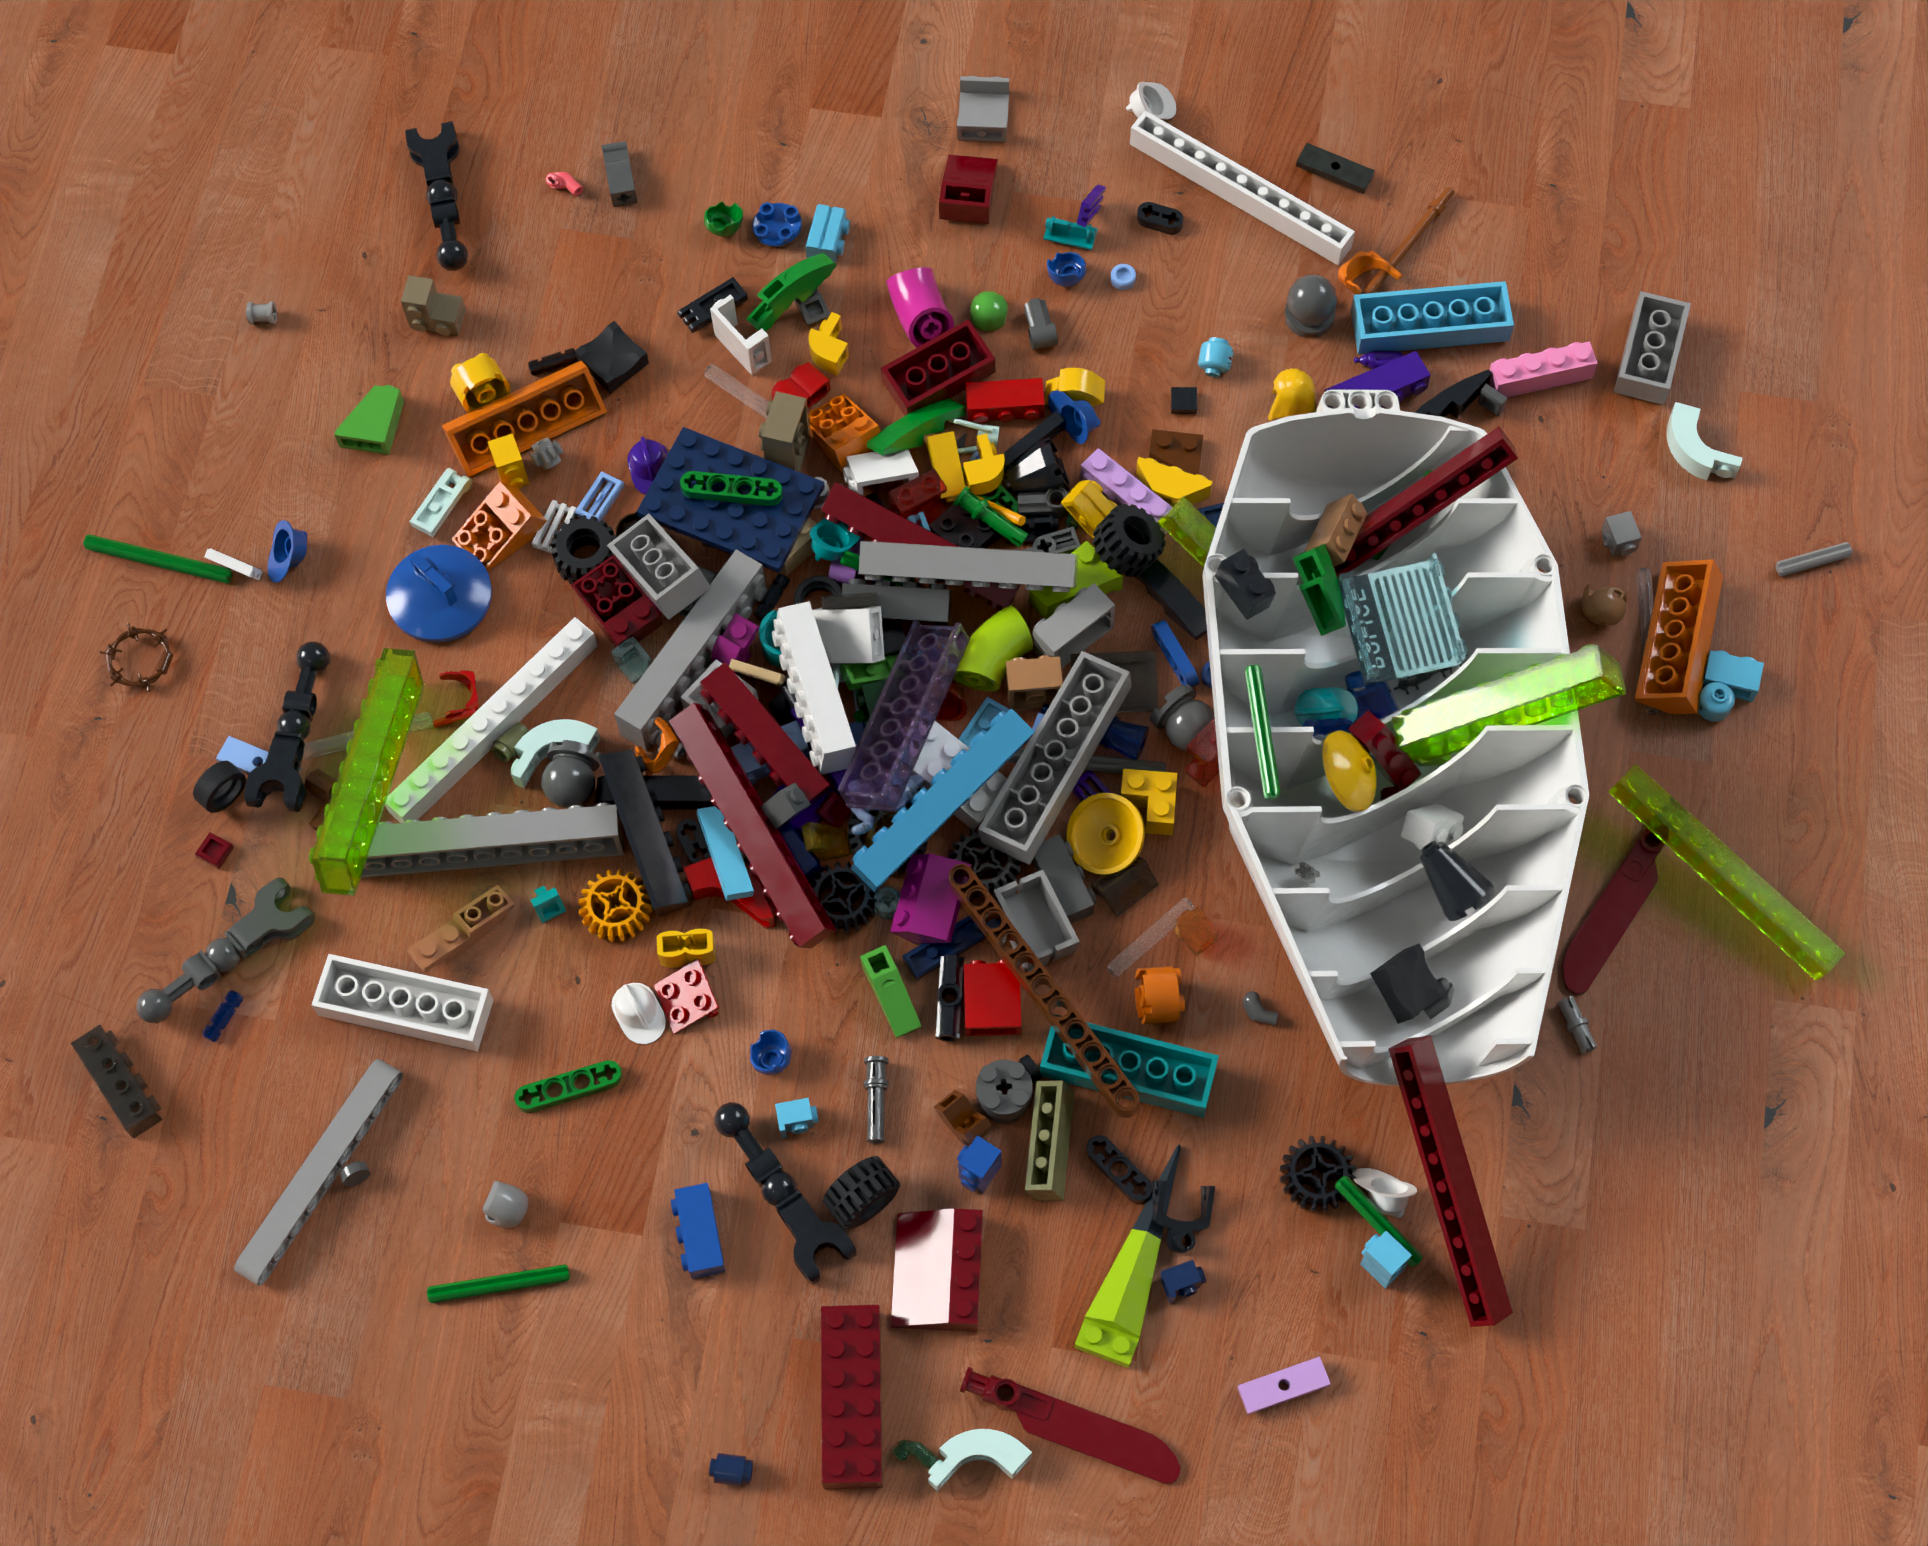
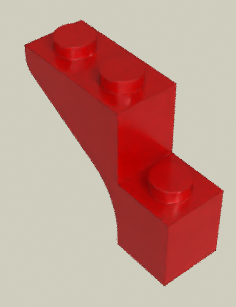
M712 858L683 867L695 901L706 897L725 898ZM749 870L747 872L754 890L753 896L729 901L763 928H772L775 926L774 916H777L775 905L772 900L767 901L763 892L764 885L760 878L756 877Z

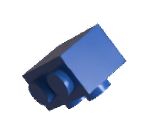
M978 1135L970 1147L967 1145L963 1147L957 1157L959 1161L957 1166L959 1179L962 1180L960 1183L972 1192L978 1190L983 1194L1002 1166L1001 1150Z

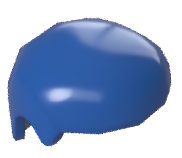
M1058 252L1052 261L1050 259L1047 260V270L1049 277L1056 285L1072 287L1085 276L1086 263L1077 253Z
M775 1029L760 1032L758 1041L751 1044L750 1062L757 1072L768 1076L782 1072L789 1065L792 1048L783 1033Z

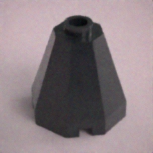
M1050 437L1039 441L1007 469V476L1004 477V481L1009 492L1014 491L1018 496V493L1047 492L1049 489L1058 490L1061 487L1066 491L1070 490L1068 486L1070 482L1062 459L1057 454H1054L1058 450Z

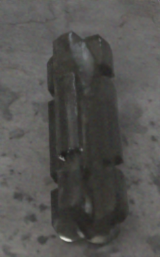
M1305 862L1299 863L1300 868L1295 869V874L1310 884L1316 883L1315 878L1320 877V872Z

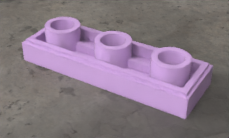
M1317 1357L1238 1385L1237 1389L1247 1415L1329 1387L1331 1383L1321 1358ZM1286 1383L1289 1389L1283 1391L1279 1388L1278 1384Z

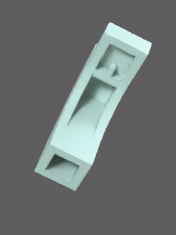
M1675 402L1667 425V442L1676 461L1686 471L1706 481L1710 472L1723 478L1735 479L1741 466L1742 457L1716 451L1705 445L1697 433V421L1701 409Z
M560 719L540 724L527 732L515 746L517 755L520 758H517L511 767V776L515 785L525 788L539 763L547 757L549 745L553 741L556 745H562L563 740L584 743L590 746L589 751L593 753L601 740L598 729L581 721Z
M992 1429L966 1431L954 1436L939 1448L940 1454L945 1460L942 1462L939 1459L928 1472L931 1475L928 1478V1482L938 1492L962 1465L974 1460L989 1461L1013 1479L1032 1458V1452L1019 1440L1001 1431Z

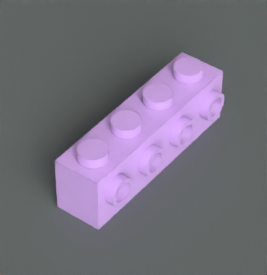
M1099 448L1081 464L1080 480L1097 482L1102 487V494L1107 500H1112L1118 506L1122 504L1130 506L1133 504L1139 509H1145L1146 513L1152 514L1155 517L1154 520L1159 522L1161 525L1160 530L1164 531V534L1175 525L1177 510Z

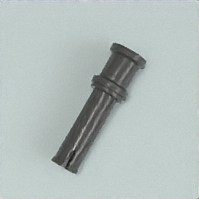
M868 1056L864 1058V1064L867 1065L864 1087L868 1091L867 1142L884 1143V1091L889 1087V1082L886 1080V1065L889 1064V1058L884 1056Z

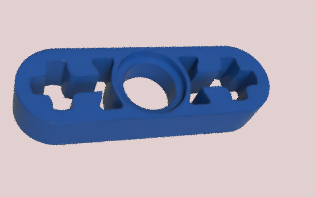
M1161 620L1151 625L1153 637L1180 683L1186 687L1188 684L1191 687L1198 685V675L1167 622Z

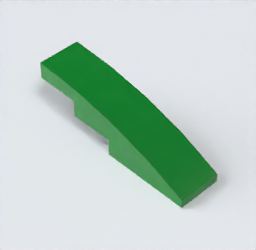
M949 398L924 406L887 426L867 442V447L881 455H887L923 446L925 435L944 431L945 421L965 416V406Z

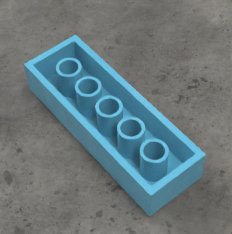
M1506 281L1357 294L1353 296L1351 306L1358 355L1368 354L1371 351H1405L1510 341L1514 327Z

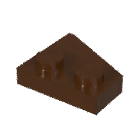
M1152 429L1149 457L1169 467L1175 466L1184 472L1193 475L1199 474L1204 435Z

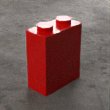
M974 960L969 964H964L966 1036L1021 1035L1020 983L1005 962L999 960L997 963H986L982 960Z

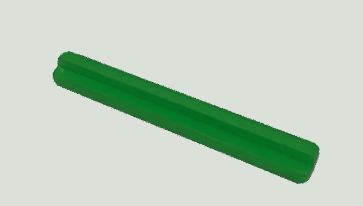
M1348 1176L1340 1178L1335 1184V1188L1380 1235L1387 1231L1412 1255L1408 1262L1409 1266L1415 1267L1423 1259V1255Z

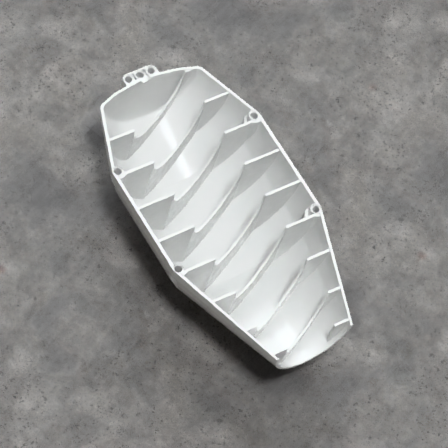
M1328 390L1322 395L1315 413L1284 417L1248 430L1205 562L1202 577L1223 810L1229 822L1231 835L1341 1072L1354 1080L1365 1083L1399 1086L1388 1049L1408 1038L1431 1035L1446 1085L1483 1079L1517 1068L1534 1057L1589 799L1558 564L1505 467L1392 543L1379 560L1376 561L1370 558L1338 579L1339 582L1431 561L1456 652L1462 656L1468 654L1464 658L1463 663H1461L1462 666H1452L1453 674H1451L1450 670L1444 671L1445 678L1439 671L1432 675L1430 679L1417 684L1419 690L1415 686H1409V695L1406 694L1405 690L1397 689L1394 691L1393 688L1398 686L1399 678L1361 688H1347L1345 682L1346 675L1360 670L1347 621L1345 627L1321 636L1299 588L1303 581L1292 558L1304 552L1327 504L1353 494L1363 504L1368 513L1367 515H1369L1419 481L1428 470L1434 471L1487 435V433L1479 427L1448 418L1400 411L1398 397L1389 390ZM1242 549H1245L1249 556L1255 558L1259 570L1265 578L1271 580L1276 592L1270 607L1248 620L1245 619L1215 577L1220 562ZM1538 568L1543 569L1546 573L1539 571ZM1422 569L1446 657L1450 660L1452 655L1428 571ZM1414 570L1437 655L1440 656L1442 655L1419 573L1418 570ZM1406 572L1432 665H1436L1411 574ZM1400 573L1398 576L1423 665L1427 667L1428 664L1402 573ZM1391 575L1390 578L1416 669H1418L1420 666L1395 577ZM1382 577L1409 671L1412 670L1387 578ZM1376 579L1374 585L1398 669L1404 672L1380 583ZM1249 665H1259L1262 670L1281 792L1276 799H1266L1263 793L1245 669ZM1325 687L1344 688L1352 693L1358 704V715L1354 723L1367 711H1370L1388 727L1406 753L1410 732L1440 729L1452 737L1451 760L1442 765L1422 767L1414 763L1422 775L1406 789L1382 801L1380 799V791L1387 787H1394V785L1385 779L1375 766L1376 794L1368 809L1361 812H1353L1338 800L1324 770L1323 744L1325 738L1335 731L1314 732L1313 727H1301L1296 719V715H1294L1295 702L1298 696L1308 689ZM1348 728L1342 730V731H1345V732L1351 734V733L1349 732ZM1569 799H1575L1578 804H1573ZM1437 803L1464 815L1461 836L1456 841L1446 845L1487 878L1494 886L1492 887L1494 889L1493 894L1481 907L1475 910L1472 906L1465 910L1466 917L1456 921H1449L1444 915L1420 860V856L1423 854L1422 849L1415 847V843L1401 837L1407 811ZM1420 943L1424 950L1427 966L1436 979L1446 978L1449 983H1452L1454 987L1452 1002L1447 1009L1431 1020L1423 1010L1414 1019L1398 1024L1370 973L1402 950Z

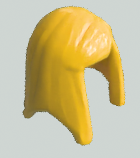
M1296 368L1281 371L1273 382L1272 392L1277 395L1268 419L1274 421L1275 419L1315 413L1316 394L1313 379L1304 371Z

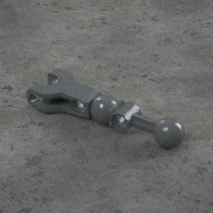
M284 878L272 880L257 892L253 910L224 933L226 938H217L211 941L206 947L205 954L200 950L199 953L188 958L181 967L184 974L163 990L149 989L139 996L136 1005L139 1017L148 1023L158 1024L165 1021L171 1014L172 1003L194 986L198 990L209 988L217 979L221 978L219 972H228L234 969L239 963L240 957L245 960L274 939H295L314 923L315 913L306 906H301L291 912L280 911L279 906L289 896L290 886Z

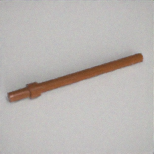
M1446 187L1438 199H1434L1430 203L1426 214L1387 261L1394 268L1397 266L1434 218L1442 214L1446 208V203L1455 193L1451 187ZM1381 269L1362 294L1375 293L1389 276V273Z

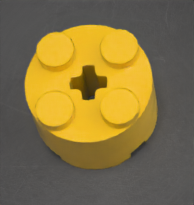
M486 353L478 354L464 363H458L451 369V387L468 413L510 393V384L496 361Z

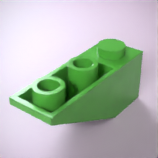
M886 945L861 955L862 969L896 1039L921 1028V1023Z

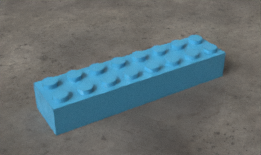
M1012 708L1007 713L1003 710L998 713L989 724L991 729L987 733L982 729L971 740L972 742L969 744L971 748L967 752L962 749L952 759L950 763L952 767L948 771L943 768L933 777L930 782L933 786L929 790L923 787L912 798L911 803L913 805L909 809L904 806L893 817L891 821L893 825L889 829L883 826L873 836L872 841L874 844L867 848L864 845L853 856L852 860L854 863L851 869L874 892L1030 740L1035 731Z

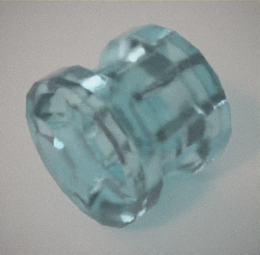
M883 887L874 895V898L877 899V902H874V909L880 918L891 920L896 913L900 894L892 887Z

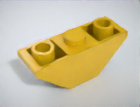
M1138 457L1136 474L1140 482L1178 511L1210 497L1213 481L1208 480L1205 476L1193 475L1184 472L1178 467L1160 464L1151 458L1144 459Z

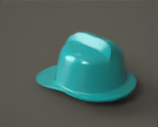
M823 518L810 530V537L812 538L811 548L816 554L815 560L817 562L821 559L828 561L839 560L843 552L854 546L861 537L848 531L849 525L840 521L839 525L826 518Z
M1312 688L1305 690L1298 696L1295 702L1294 715H1296V719L1301 727H1313L1314 732L1344 730L1351 726L1357 718L1358 704L1352 693L1344 688Z

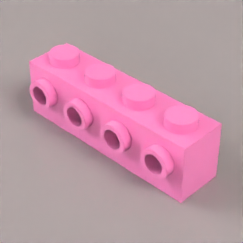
M1590 341L1585 343L1575 342L1567 347L1548 348L1543 352L1535 354L1525 353L1517 358L1496 360L1490 365L1489 370L1492 372L1489 386L1508 398L1592 379L1598 363Z

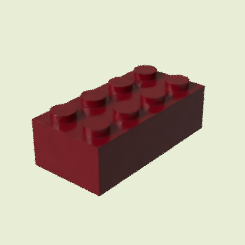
M968 319L881 367V379L905 416L924 406L948 399L965 390L966 382H979L996 372L995 357Z

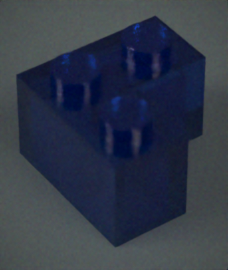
M1387 681L1365 686V689L1360 691H1354V689L1350 688L1346 689L1352 693L1358 704V715L1354 723L1367 711H1370L1378 719H1382L1400 710Z

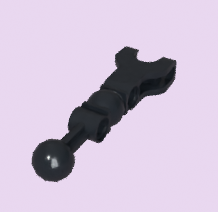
M453 121L441 123V133L433 139L420 137L417 128L407 129L405 134L410 156L415 164L424 168L428 187L426 199L431 208L435 229L440 228L442 243L437 248L436 259L442 268L448 271H457L467 263L468 251L465 245L457 240L455 225L460 224L456 205L458 192L453 185L450 164L459 154L460 148Z
M307 642L300 646L296 653V663L301 669L295 691L288 690L284 696L283 714L280 715L277 721V731H275V736L272 739L266 761L253 769L248 775L244 791V798L248 807L259 808L269 794L281 791L284 793L283 800L288 811L300 812L307 791L299 775V770L306 745L304 740L311 732V722L317 707V697L315 693H312L317 674L326 670L330 663L328 649L319 642Z
M736 1102L723 1104L714 1116V1125L717 1131L723 1136L734 1138L749 1159L745 1166L761 1188L764 1199L770 1205L775 1206L777 1213L796 1240L793 1251L795 1265L809 1284L814 1285L820 1280V1272L814 1261L815 1255L820 1249L826 1247L834 1248L844 1259L849 1260L857 1255L855 1246L841 1225L833 1222H824L818 1218L801 1192L797 1191L795 1178L789 1173L784 1172L783 1166L772 1150L768 1147L763 1151L748 1129L750 1115L747 1109Z

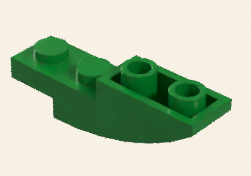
M821 253L789 267L757 294L763 301L746 320L758 331L763 329L766 332L774 325L781 314L791 306L796 298L804 303L808 297L812 296L817 287L831 275L837 265L827 255Z

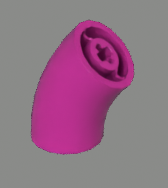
M921 267L906 270L886 280L888 291L901 326L910 342L916 348L954 327L953 317L941 297L931 268Z

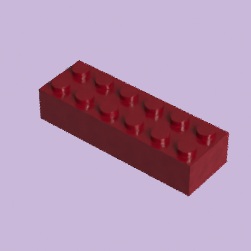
M879 1305L821 1306L822 1485L824 1489L883 1488L881 1312Z

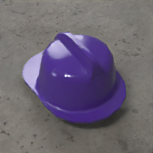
M641 437L640 441L632 447L628 454V466L635 488L643 494H646L668 455L666 448L662 444L645 437Z

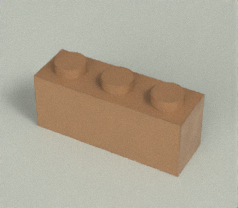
M1353 494L1327 504L1304 552L1325 544L1333 567L1344 563L1368 514L1363 504Z

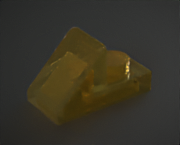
M808 822L801 826L810 862L816 863L852 855L846 829Z

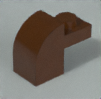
M954 1090L933 1107L957 1139L967 1146L972 1144L977 1135L983 1138L992 1126L987 1117L976 1112L966 1096L957 1090Z

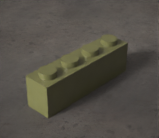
M1036 1081L1025 1191L1037 1201H1064L1075 1093L1064 1081Z

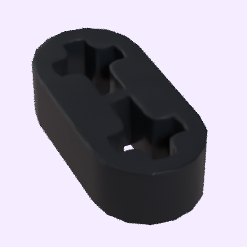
M1144 202L1138 207L1137 221L1141 226L1170 235L1177 234L1182 230L1183 215L1180 211L1153 202ZM1148 212L1152 213L1149 218L1144 217ZM1171 219L1176 220V222H1174L1173 225L1168 224V222H1170Z
M692 819L680 822L676 832L690 864L700 862L695 852L697 847L704 854L705 859L711 858L700 825ZM687 828L693 831L695 840L692 842L689 836L685 835V829Z

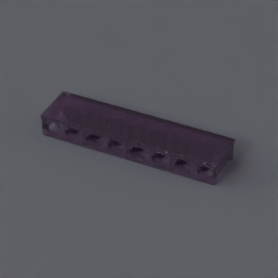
M913 621L838 788V792L848 808L896 811L970 641V637L967 636L961 623H955L954 627L921 625L919 621Z

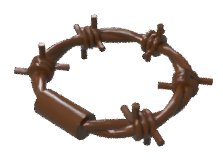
M128 623V631L123 632L111 645L108 644L106 652L100 651V654L106 655L108 671L111 675L110 678L113 680L110 686L112 687L115 683H120L126 686L141 687L142 689L147 687L148 692H150V684L157 681L162 674H167L173 658V654L169 650L167 637L164 635L167 629L165 628L162 632H157L151 629L136 628L135 626L130 628ZM146 633L157 641L153 645L154 647L162 644L165 651L162 653L156 674L149 678H142L141 674H138V681L131 682L123 678V675L120 673L124 670L123 668L115 671L112 666V660H114L116 652L122 653V650L116 649L121 641L129 637L132 639L135 637L136 641H139L138 634Z

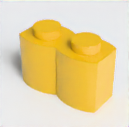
M693 929L685 934L679 931H666L658 934L657 954L660 964L668 968H677L696 959L700 960L702 966L715 962L716 948L713 932L707 929Z

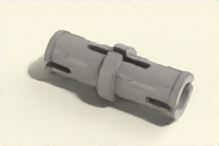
M1569 996L1568 1001L1567 998H1564L1557 1005L1560 1007L1568 1024L1566 1026L1569 1033L1572 1032L1580 1053L1586 1054V1050L1591 1052L1598 1046L1587 1025L1589 1022L1587 1018H1583L1574 996Z

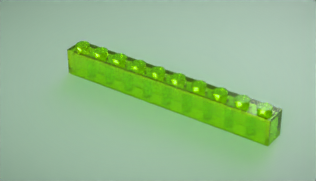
M1636 763L1608 791L1816 981L1829 973L1846 954Z

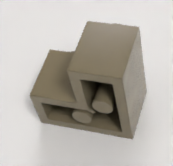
M408 275L401 304L409 327L420 332L427 330L445 336L450 334L459 336L466 312L462 296L437 293L433 279Z

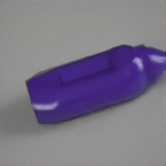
M1371 351L1360 358L1355 357L1354 362L1374 369L1402 357V353L1398 351Z

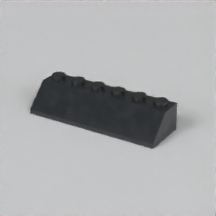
M633 750L599 755L601 766L653 909L662 917L691 906L689 898L693 897L688 881L683 883L679 874L684 870L679 857H673L670 847L675 845L670 832H664L661 822L665 821L662 809L660 805L655 807L652 800L656 793L651 780L646 782L643 772L647 771L642 755L636 756Z

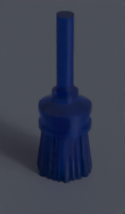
M1044 703L1041 713L1045 714L1050 705ZM1115 716L1099 745L1104 746L1106 749L1112 748L1132 759H1139L1149 735V727L1120 721V718Z

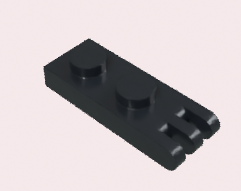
M732 277L681 308L677 315L683 319L686 326H689L688 329L691 333H694L712 322L710 308L718 300L725 299L731 295L734 298L736 308L748 300V295L736 279Z

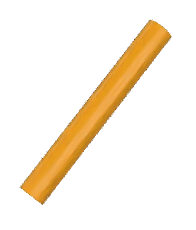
M987 500L989 506L1014 524L1024 525L1025 516Z

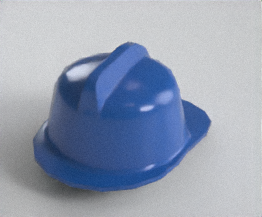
M1059 390L1052 391L1049 394L1048 405L1051 413L1053 414L1058 411L1066 419L1065 430L1076 443L1084 444L1087 441L1088 434L1101 424L1092 405L1085 400L1073 401L1064 392Z
M286 520L279 521L274 529L273 544L268 560V576L274 583L284 579L289 567H294L301 563L307 551V532L292 528Z

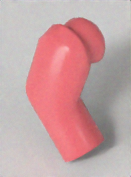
M567 172L549 173L546 176V183L551 188L568 189L574 196L580 195L583 191V187Z

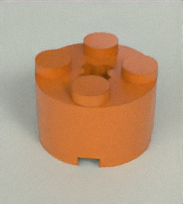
M1172 966L1138 968L1135 979H1140V985L1135 987V1003L1138 1018H1143L1141 1024L1177 1022L1180 1018V1012L1185 1011L1184 996L1179 995L1178 985H1181L1182 980L1180 969L1173 968Z

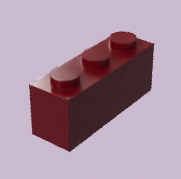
M1367 711L1348 728L1349 732L1367 749L1374 765L1383 777L1399 791L1409 787L1422 775L1388 727L1370 711Z

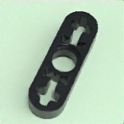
M1102 1135L1092 1137L1088 1141L1086 1151L1090 1161L1132 1203H1146L1152 1193V1184L1149 1179L1107 1137ZM1096 1144L1099 1147L1105 1145L1104 1152L1109 1158L1112 1154H1115L1106 1166L1103 1164L1106 1162V1158L1101 1153L1095 1155V1147L1093 1145ZM1123 1163L1128 1171L1124 1176L1117 1177L1111 1172L1112 1165ZM1134 1174L1135 1176L1132 1181L1138 1187L1142 1184L1145 1186V1195L1140 1193L1134 1195V1186L1130 1182L1126 1186L1123 1183L1127 1182L1131 1175Z

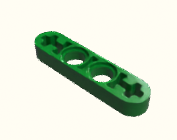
M689 471L680 479L683 494L694 499L774 506L779 504L783 498L782 486L774 479ZM692 481H696L697 484L690 489L688 485H690ZM705 481H706V488H707V490H704V489H703V486H705V484H704ZM717 482L726 485L725 489L721 492H714L711 487ZM742 485H749L752 488L751 492L747 495H741L737 490ZM756 487H760V491H758V492H759V496H756V495H757V489H756ZM770 489H774L775 492L772 493V496H767V492Z
M615 1061L599 1062L523 1085L516 1091L514 1100L519 1110L525 1113H533L612 1089L621 1083L623 1078L622 1071ZM610 1068L612 1072H617L613 1074L612 1080H608L604 1076L606 1070ZM596 1072L597 1077H600L598 1078L600 1084H595L592 1073ZM580 1076H587L590 1079L589 1086L585 1089H577L575 1087V1080ZM553 1084H559L563 1087L562 1094L555 1098L550 1097L547 1094L548 1088ZM542 1088V1094L545 1098V1101H541L540 1097L538 1096L540 1095L538 1089ZM526 1093L534 1097L529 1105L522 1101L525 1099L524 1095Z

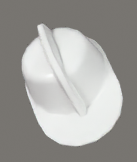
M1139 82L1137 89L1130 96V104L1126 107V110L1133 112L1137 118L1144 111H1147L1159 119H1171L1176 114V103L1172 94L1162 84Z
M641 983L625 984L617 990L612 999L611 1006L624 1034L629 1040L637 1044L655 1042L665 1030L666 1019L652 990Z
M1360 1168L1356 1169V1172H1352V1175L1356 1176V1179L1353 1180L1368 1190L1369 1199L1383 1214L1397 1218L1402 1217L1409 1197L1417 1193V1188L1414 1185L1400 1181L1379 1170Z

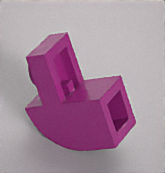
M735 613L723 635H718L712 649L711 660L714 662L717 659L722 664L726 662L728 666L731 659L747 663L752 655L747 649L760 627Z

